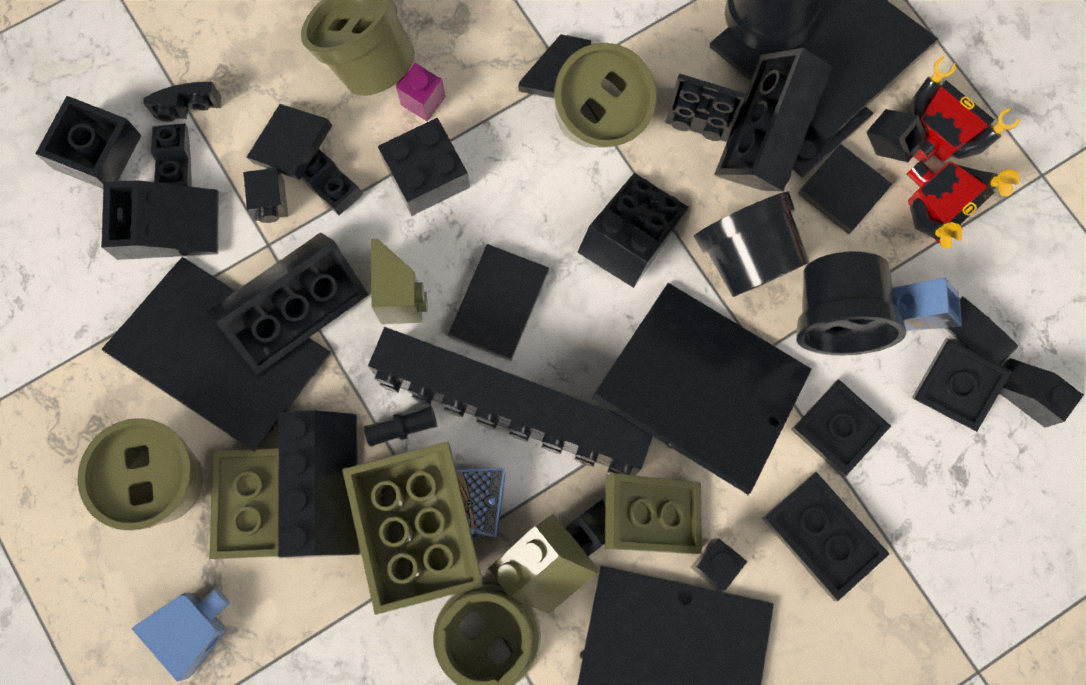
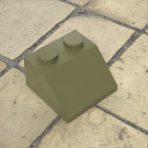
M371 239V307L380 323H422V312L428 311L427 292H424L423 282H418L414 271L379 239Z
M554 514L532 528L488 568L511 598L548 614L600 572Z

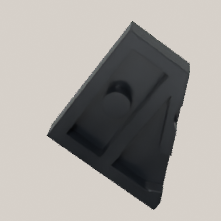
M560 34L519 81V92L554 98L555 84L562 66L576 51L591 45L592 40Z

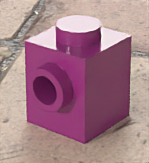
M414 63L396 85L401 106L425 121L430 119L445 98L443 80L417 63Z

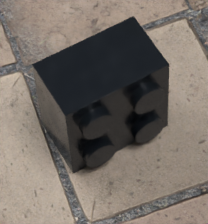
M66 96L35 154L52 169L103 189L104 182L119 180L142 135L127 118Z
M438 117L378 145L383 163L411 216L470 188L468 172Z

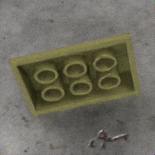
M448 441L342 469L375 615L484 586Z

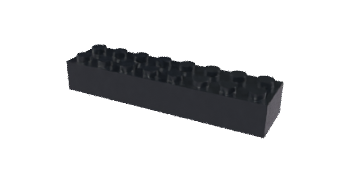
M385 326L368 364V367L375 375L374 379L379 381V385L387 390L399 393L400 388L412 394L411 398L427 405H431L432 401L441 403V405L445 406L444 410L450 414L463 417L465 413L477 418L476 422L482 426L495 430L497 425L507 428L510 431L509 435L516 439L528 442L531 437L541 441V447L550 452L561 454L562 450L575 454L574 460L582 464L594 467L597 462L609 467L607 472L610 474L636 476L642 469L653 438L652 435L612 411Z

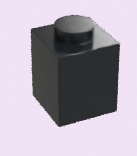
M885 109L866 131L876 155L903 162H909L927 140L919 115Z
M277 167L243 172L247 211L254 220L262 223H272L278 221L281 217H287L285 181Z
M716 538L708 543L702 554L698 556L690 568L717 590L726 591L748 561L721 539Z

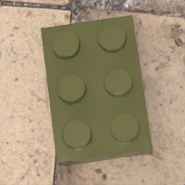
M279 448L257 449L255 452L252 450L213 451L209 559L278 557Z
M616 473L607 474L605 549L692 555L702 554L701 482Z

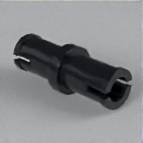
M430 405L427 408L404 415L398 412L393 414L391 419L371 425H364V433L368 445L373 447L374 445L400 438L401 441L408 439L410 434L433 427L436 428L438 425L434 410Z

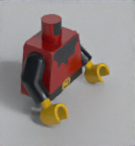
M941 57L934 63V74L932 77L928 76L912 99L910 114L919 115L927 136L926 142L913 157L918 161L927 162L934 155L940 161L945 162L952 156L962 159L979 155L1001 138V132L1016 128L1019 125L1020 118L1012 125H1005L1002 122V118L1012 110L1009 108L1000 113L997 124L991 125L995 119L947 80L943 84L940 83L943 77L951 75L956 68V64L953 63L947 73H941L938 69L939 63L944 59V57Z
M920 160L906 174L920 187L908 199L915 228L934 238L944 249L952 247V238L958 241L962 240V227L960 225L995 193L993 189L998 187L1000 195L1009 196L1013 193L1012 184H1019V174L1015 170L1007 169L997 174L956 165L953 162L946 163L935 174Z

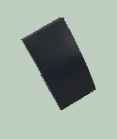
M192 82L154 92L144 97L143 104L154 118L165 122H172L175 119H187L188 107L199 111H206L209 108H220L222 96L213 82Z
M186 123L153 126L151 154L155 159L154 182L191 187V154Z
M318 149L301 177L308 187L338 216L363 195L360 188L343 174L336 164L320 149Z
M964 296L960 298L962 326L944 328L962 342L966 348L999 365L1018 348V345L998 325Z

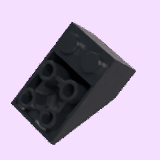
M679 73L665 123L671 124L673 128L679 131L690 130L702 134L703 137L711 141L721 140L726 142L747 94Z
M633 173L589 225L577 253L634 288L673 233L689 206L656 187L648 180Z
M140 180L104 182L101 247L117 260L218 254V190Z

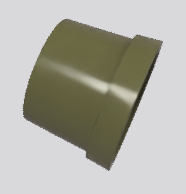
M321 0L309 13L301 29L303 45L318 61L327 64L349 91L355 95L369 96L390 88L408 72L414 61V47L397 16V6L394 0Z
M596 43L579 49L566 60L556 80L554 104L559 127L570 140L585 147L608 148L633 140L647 127L655 111L657 96L654 78L646 63L636 53L621 45ZM604 78L613 83L622 92L618 97H613L601 86ZM590 98L594 99L605 109L604 116L596 124L589 121L580 112L581 107Z
M144 418L123 420L101 431L86 448L78 469V489L84 506L99 522L118 530L133 531L147 529L182 517L196 503L203 485L201 464L181 437L166 425ZM149 450V464L145 467L130 469L132 463L140 456V451ZM151 482L154 496L153 501L134 506L131 503V486L138 483Z
M483 582V587L453 594L441 608L433 631L434 651L441 669L457 685H516L532 669L540 649V625L533 607L511 598L502 586L495 582ZM471 611H476L487 623L486 628L474 640L469 639L459 628L460 623ZM498 636L504 637L514 648L513 653L502 665H497L486 654V649Z

